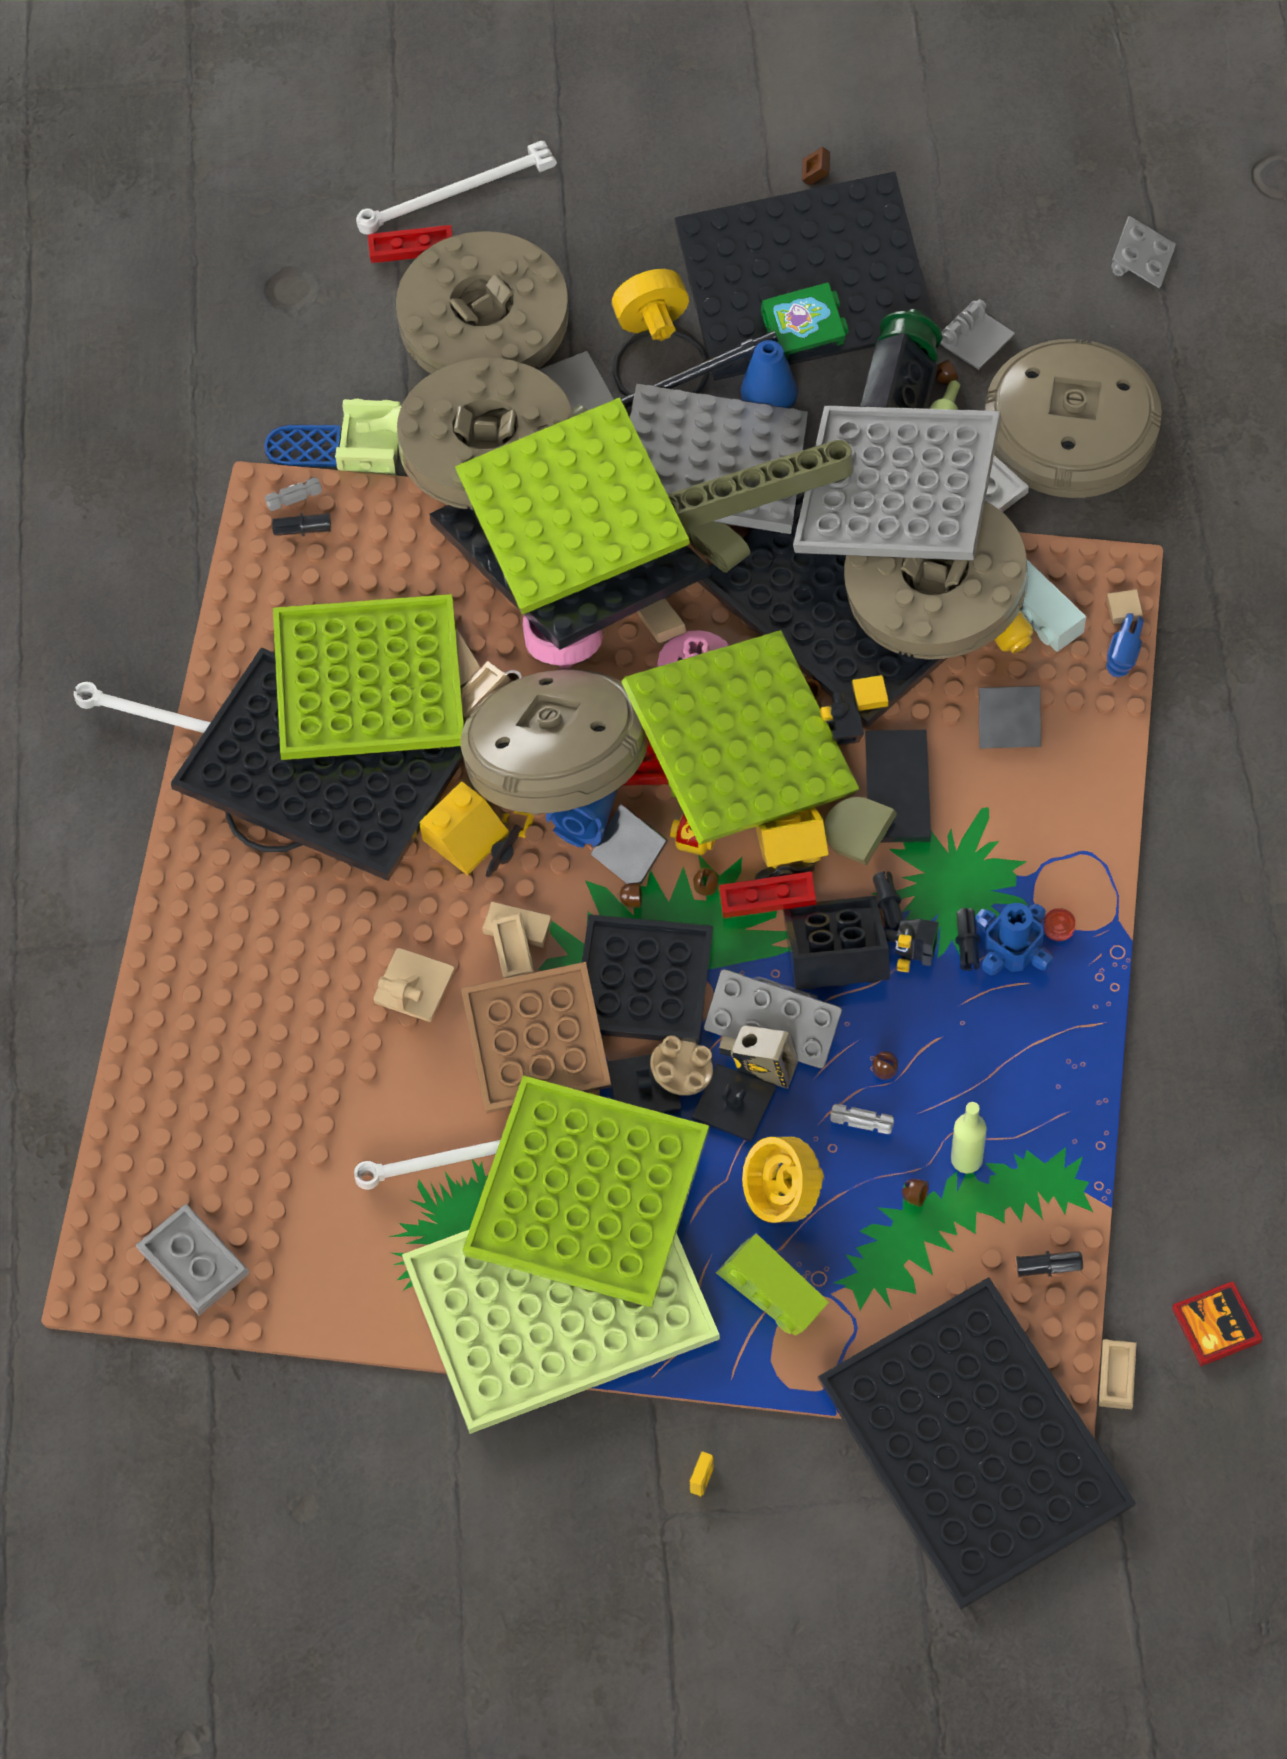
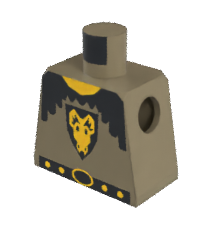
M745 1025L741 1027L737 1039L723 1036L720 1042V1055L733 1057L738 1072L767 1083L789 1088L798 1064V1058L789 1032Z

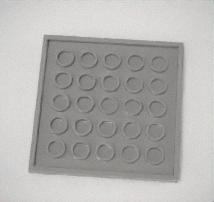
M636 384L630 420L666 493L669 494L803 451L808 412L738 399L715 397L708 394L703 395L682 390L660 388L653 385ZM796 495L721 518L714 522L791 534Z
M824 406L816 446L834 440L846 441L851 446L854 470L845 479L805 491L793 544L795 553L974 560L1000 427V411Z

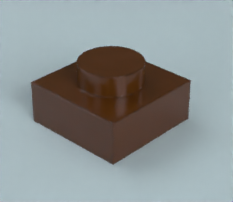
M822 146L803 158L802 181L810 186L829 174L830 151Z

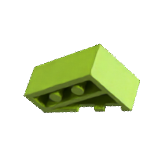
M757 1233L742 1243L716 1272L731 1286L775 1319L777 1325L788 1334L792 1333L795 1336L803 1332L829 1303Z

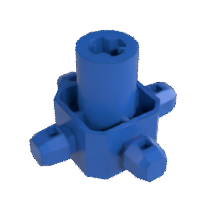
M1012 903L1007 905L997 918V914L988 909H981L975 917L976 924L986 932L985 949L987 956L983 960V971L991 976L997 974L1003 967L1011 972L1023 971L1031 961V965L1040 970H1047L1051 966L1054 958L1044 947L1042 948L1044 934L1041 923L1045 919V908L1039 904H1033L1028 908L1022 903Z

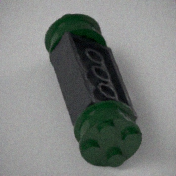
M911 309L891 313L885 316L880 324L881 336L875 343V351L860 407L928 409L938 370L936 348L941 344L942 331L932 319L924 316L919 310Z

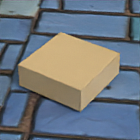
M1137 589L1107 594L1106 600L1112 624L1122 623L1128 613H1134L1132 622L1136 621L1138 616L1143 617Z

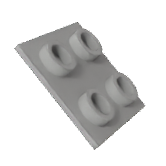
M1129 216L1112 258L1113 273L1117 276H1122L1127 271H1131L1160 288L1176 244Z
M981 299L972 301L942 331V341L940 344L977 370H980L1015 335L1013 331L985 313L987 306Z

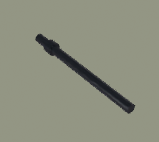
M772 331L754 340L751 337L742 341V345L653 384V386L672 389L744 356H747V358L752 357L755 347L760 342L766 340L778 342L775 331ZM635 393L621 398L625 409L632 407Z

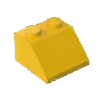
M460 782L419 822L422 840L467 876L491 853L492 846L495 843L503 841L509 835L508 829L486 800L463 782Z
M815 807L755 827L762 857L767 867L777 868L780 865H791V862L801 860L804 863H813L821 860L822 856L829 855L823 819Z

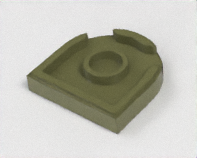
M852 797L845 799L835 805L825 819L826 841L836 853L867 866L897 813L893 808L867 798Z

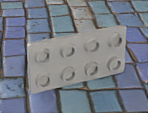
M724 969L720 973L704 1029L736 1039L741 1027L745 1025L786 1031L790 1034L798 1058L797 1061L818 1068H824L842 1008L817 1000V995L802 990H795L793 987L763 977L750 978Z

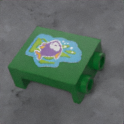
M829 282L762 300L761 313L767 332L775 331L778 338L777 343L782 346L787 360L790 354L832 342L841 345L844 343L845 334H848L846 320L844 317L840 318L837 310L840 307L837 292L831 291Z

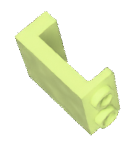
M363 399L343 400L344 418L340 447L336 448L335 455L338 470L396 475L399 454L397 434L387 430L358 434L356 423L382 418L393 408L401 406L400 402Z

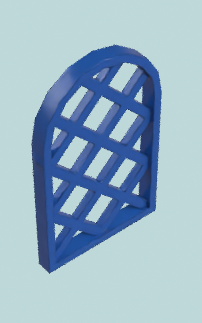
M341 425L280 426L267 436L264 444L265 453L269 460L276 465L337 467L336 458L333 459L329 454L335 450L336 455V448L340 447ZM323 431H331V432H330L329 434H326V433H324ZM298 432L303 438L295 443L291 437ZM318 432L324 438L315 443L311 437ZM280 433L283 438L275 443L272 438ZM337 433V438H336V443H335V442L331 439V437ZM285 441L293 445L287 451L280 447ZM308 441L313 446L305 452L300 445ZM328 441L333 446L325 452L320 445ZM275 449L282 454L276 459L270 454ZM297 449L302 455L294 460L289 454ZM317 449L322 455L314 460L309 454ZM286 457L289 461H281V460ZM306 457L309 461H301V460ZM326 457L329 461H321V460H323V459Z

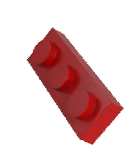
M451 225L368 234L371 263L415 259L431 246L453 237Z
M812 872L719 885L723 918L817 905Z

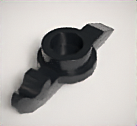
M518 825L513 827L505 841H499L492 846L491 856L493 858L488 865L486 877H490L494 871H497L499 864H506L513 857L514 850L512 845L520 832Z
M801 863L793 865L784 864L777 868L770 867L757 873L755 880L812 872L815 870L814 863Z

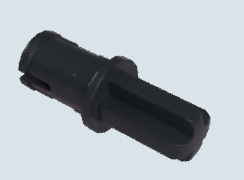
M300 513V516L274 518L272 520L273 534L275 536L302 534V537H304L305 533L331 532L330 513L306 516Z
M885 871L875 874L872 878L878 895L876 903L878 908L882 909L886 928L898 931L900 921H904L899 905L902 900L900 895L896 893L892 873L887 871L885 876Z
M961 908L956 913L958 936L955 938L956 944L959 945L960 969L972 971L971 964H973L974 970L980 968L978 943L981 939L980 935L977 934L975 911L972 908Z
M1046 1251V1254L1016 1256L1018 1278L1048 1274V1277H1052V1273L1081 1271L1083 1269V1258L1079 1251L1049 1254V1251Z

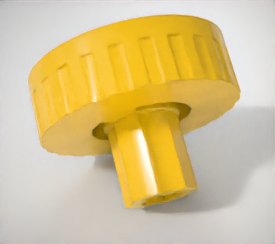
M653 269L637 274L625 281L612 297L613 309L620 326L624 330L633 333L649 330L652 339L660 341L670 338L672 333L676 331L673 321L677 320L685 312L689 303V296L680 275L670 269Z
M767 1137L758 1141L749 1151L743 1167L742 1181L745 1198L751 1210L766 1222L778 1223L796 1222L810 1214L817 1203L825 1177L822 1169L819 1168V1162L815 1153L803 1140L795 1137Z

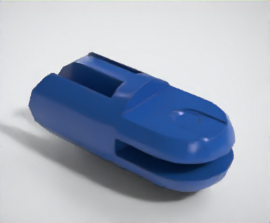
M1128 613L1125 616L1119 632L1113 635L1110 643L1106 668L1113 677L1127 675L1137 662L1142 646L1139 636L1144 620L1141 616H1138L1132 632L1129 633L1134 613Z

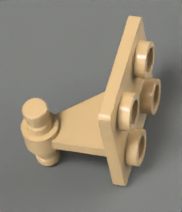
M397 948L384 976L378 982V989L373 997L374 1003L431 1022L455 972L454 967Z

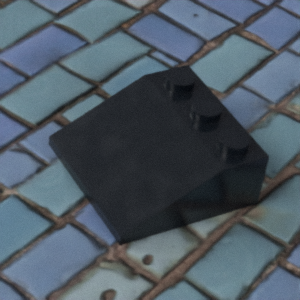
M876 895L816 902L817 905L783 910L795 990H812L817 987L846 986L854 983H876L882 980H890L889 948L878 904L876 903Z

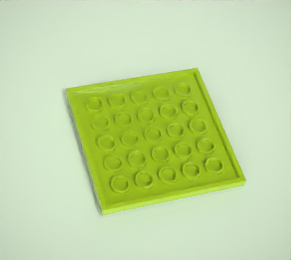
M620 397L455 466L456 473L522 615L690 544L685 529Z
M452 594L273 608L281 760L461 746L464 723Z
M781 630L624 677L621 682L699 845L854 795L859 790L836 741L832 739L831 730L827 722L821 718L820 708Z
M523 1075L462 1250L463 1255L653 1308L709 1133V1126Z

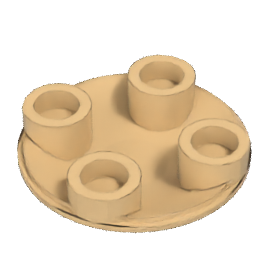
M667 1036L652 1053L650 1066L654 1078L664 1089L674 1094L693 1095L699 1093L707 1087L713 1075L712 1054L705 1046L682 1041L675 1036Z

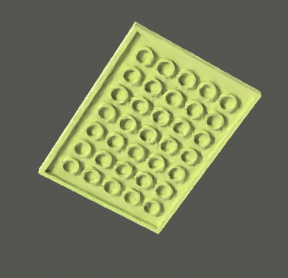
M469 1230L402 1254L406 1269L470 1434L720 1339L717 1327L677 1233L653 1308L465 1256L462 1250Z

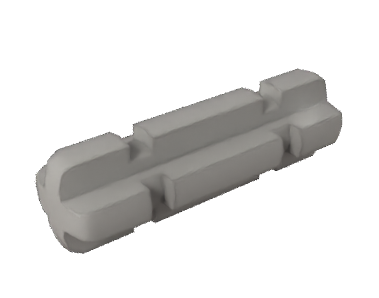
M313 477L305 480V484L300 482L279 490L280 493L278 494L276 491L267 494L265 502L268 509L274 511L282 508V504L288 506L307 499L309 494L311 497L320 494L322 488L318 478Z
M837 1103L832 1107L830 1119L834 1123L843 1124L848 1122V1126L870 1131L876 1128L878 1132L884 1134H891L894 1125V1117L892 1115L881 1113V1116L876 1115L877 1112L851 1107L850 1110L846 1109V1105Z

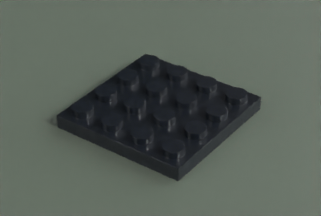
M589 914L582 963L586 962L601 1035L663 1041L667 1036H675L679 1040L699 1044L714 932L713 926Z

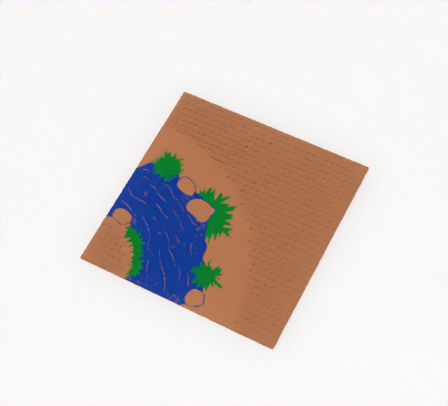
M242 461L234 463L178 714L211 722L259 649L262 647L275 653L273 608L452 594L455 630L458 629L480 668L488 661L504 673L516 670L523 677L560 668L558 665L541 662L528 652L523 630L524 615L430 523L429 513L448 504L442 503L424 493L409 477ZM313 477L318 478L322 488L320 494L312 497L309 494L307 499L288 506L282 504V508L274 511L268 509L265 502L267 494L275 491L278 494L281 489L300 482L305 484V480ZM300 513H303L304 516L330 513L331 532L305 533L304 537H302V534L275 536L272 530V520L274 518L300 516ZM726 524L742 538L754 529ZM1019 532L1025 547L1026 559L1086 616L1084 633L1058 652L1050 645H1045L1033 629L1032 642L1015 654H1012L1011 651H1001L993 640L973 652L947 658L868 728L862 724L864 735L859 743L838 746L859 790L854 795L815 807L822 817L823 823L830 810L839 802L852 797L867 798L865 731L927 730L931 842L880 843L867 866L836 853L827 842L829 855L822 856L821 860L813 862L815 870L812 871L816 902L875 895L878 900L872 878L875 874L885 871V876L887 871L891 872L896 893L900 895L902 900L899 905L903 920L924 919L939 922L938 944L932 965H922V961L912 960L909 972L897 971V962L901 956L895 953L896 943L887 942L889 948L890 980H882L876 983H854L846 986L817 987L812 990L799 989L817 995V1000L842 1008L825 1067L818 1068L798 1061L789 1088L774 1085L776 1090L751 1142L709 1126V1133L677 1230L678 1238L717 1327L720 1339L587 1390L842 1419L819 1383V1375L989 1277L1094 1438L1163 548L1161 546ZM687 545L709 566L712 564L711 561H709L705 556H703L692 545ZM698 582L670 595L669 598H665L685 624L686 632L708 631L720 636L729 646L760 637L759 634ZM1137 589L1143 613L1142 618L1144 620L1139 636L1142 646L1133 669L1125 676L1113 677L1106 668L1107 653L1112 637L1116 632H1119L1122 623L1112 624L1106 600L1107 594ZM635 612L603 628L602 643L596 653L584 661L574 664L570 669L595 671L596 673H603L614 677L622 682L626 676L656 668L659 653L669 640L658 643L638 616V612ZM1133 621L1131 623L1129 633L1132 632L1133 626L1136 621ZM1040 686L1041 747L980 749L979 687ZM821 689V693L816 699L819 708L831 707L833 704L832 697ZM175 725L42 1314V1324L44 1327L51 1329L447 1374L406 1269L402 1254L470 1229L496 1154L387 1177L384 1181H380L375 1188L369 1190L362 1189L356 1184L354 1170L363 1161L386 1165L501 1140L511 1108L491 1113L485 1112L461 988L503 979L494 936L483 934L482 930L491 902L551 916L552 922L544 947L529 945L535 972L582 963L589 914L713 926L714 932L700 1043L698 1045L705 1046L711 1051L713 1072L717 1063L738 1071L733 1057L720 1055L719 1046L723 1036L704 1029L721 971L726 969L750 978L759 976L795 988L783 910L723 918L719 885L755 880L757 873L763 869L770 868L767 867L763 860L756 828L753 827L716 839L713 849L707 850L703 855L680 851L676 848L675 838L670 837V832L674 819L680 820L684 812L677 798L671 797V787L666 784L619 787L607 826L620 804H624L668 839V842L641 884L642 905L635 908L626 907L621 903L619 892L621 887L627 883L591 855L594 849L592 844H585L582 848L564 841L553 831L555 825L551 820L548 823L546 813L533 815L532 825L526 829L525 838L517 837L512 845L514 855L511 860L506 864H499L497 871H494L490 877H486V871L493 858L491 853L467 876L424 842L420 830L392 877L387 881L305 845L287 852H263L246 846L232 833L225 817V811L172 789L171 781L203 735L202 732ZM464 760L436 806L460 782L465 783L479 794L470 782ZM484 798L500 820H502L503 814H510L508 822L503 823L509 833L515 825H518L520 830L523 831L527 816L515 814L513 810L505 809ZM231 814L237 830L250 841L264 846H285L295 842ZM801 860V861H796V862H791V865H793V864H801V863H804V862H803L802 860ZM702 868L713 870L718 877V889L712 895L703 896L694 889V876ZM703 877L701 885L706 886L708 877ZM1012 903H1022L1028 908L1033 904H1039L1045 908V919L1041 923L1044 934L1042 948L1044 947L1054 958L1053 963L1047 970L1038 969L1031 965V961L1023 971L1011 972L1003 967L995 975L987 974L982 969L983 960L987 956L985 949L986 932L978 927L977 924V934L980 935L981 939L978 943L980 968L974 970V966L971 964L972 971L960 969L959 945L956 944L955 938L958 936L956 913L961 908H972L975 911V917L981 909H988L997 914L996 918L1007 905ZM879 908V912H880V916H881V920H882V924H883V928H884V932H885L887 928H886L885 920H884V917H883L882 909ZM1053 915L1068 917L1073 923L1072 934L1062 940L1051 938L1045 930V923L1048 918ZM397 948L454 967L455 972L431 1022L374 1003L373 997L378 989V982L384 976ZM601 1035L607 1062L652 1054L655 1048L663 1042ZM883 1051L891 1052L898 1060V1071L890 1079H880L872 1070L874 1057ZM612 1087L587 1092L614 1100ZM705 1089L693 1095H679L682 1110L664 1114L701 1123L693 1120L692 1115ZM970 1102H975L979 1105V1116L983 1118L987 1127L982 1166L977 1171L963 1173L955 1169L951 1162L954 1125L956 1120L965 1114L966 1105ZM837 1103L846 1105V1109L850 1110L851 1107L877 1112L876 1115L881 1116V1113L892 1115L894 1117L891 1134H884L878 1132L876 1128L870 1131L848 1126V1122L843 1124L834 1123L830 1119L832 1107ZM767 1137H795L807 1143L815 1153L819 1162V1168L822 1169L825 1178L822 1182V1189L820 1190L816 1205L804 1219L796 1222H766L760 1219L748 1205L743 1190V1167L749 1151L758 1141ZM365 1175L362 1180L371 1181L373 1176ZM915 1178L929 1183L928 1194L921 1207L910 1204L903 1198L901 1191L902 1188L906 1187L904 1184L907 1180ZM185 1204L196 1213L250 1273L200 1316L136 1247V1244ZM756 1233L829 1301L809 1326L796 1336L783 1331L777 1325L775 1319L716 1274L717 1270L736 1249ZM1046 1251H1049V1254L1079 1251L1083 1258V1269L1081 1271L1052 1273V1277H1048V1274L1018 1278L1016 1256L1046 1254Z

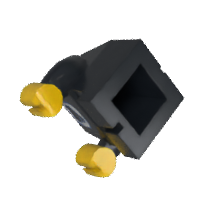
M843 692L832 694L833 704L831 707H822L820 714L822 720L827 722L831 730L833 741H836L838 746L859 743L864 732L861 717L852 701L845 702Z
M924 919L900 921L898 931L886 929L885 936L887 942L896 943L895 953L901 956L897 962V971L909 972L912 960L922 961V965H932L938 944L939 922Z

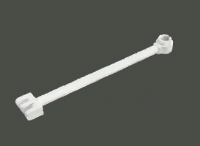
M539 141L528 145L529 155L380 212L379 210L363 209L356 217L357 227L363 234H373L378 230L379 226L383 225V222L533 165L537 167L539 172L554 167L557 161L552 156L546 142Z
M90 682L78 684L75 687L76 691H74L77 705L85 709L102 705L202 733L205 732L211 723L104 694L102 691L97 690L96 686ZM86 696H91V697H92V698H90V699H88V700H82V699H81V698H84V697H86Z
M500 1140L386 1165L363 1161L354 1170L355 1181L362 1189H373L380 1181H384L387 1177L496 1154ZM365 1175L373 1176L371 1181L362 1180Z

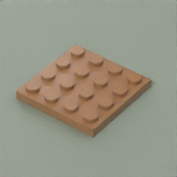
M586 962L461 988L486 1113L512 1108L523 1075L583 1092L612 1087Z

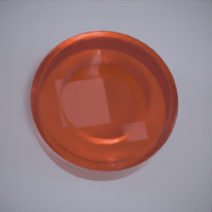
M1052 909L1046 914L1043 929L1045 934L1055 941L1069 939L1075 931V917L1066 909Z

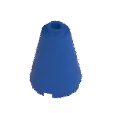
M766 340L760 342L755 347L740 388L742 401L788 409L792 408L795 404L798 393L797 383L784 350L779 343Z
M617 790L598 801L579 808L546 813V819L548 823L550 820L555 825L553 831L567 843L582 848L585 844H592V847H595L604 836L603 834L606 830Z

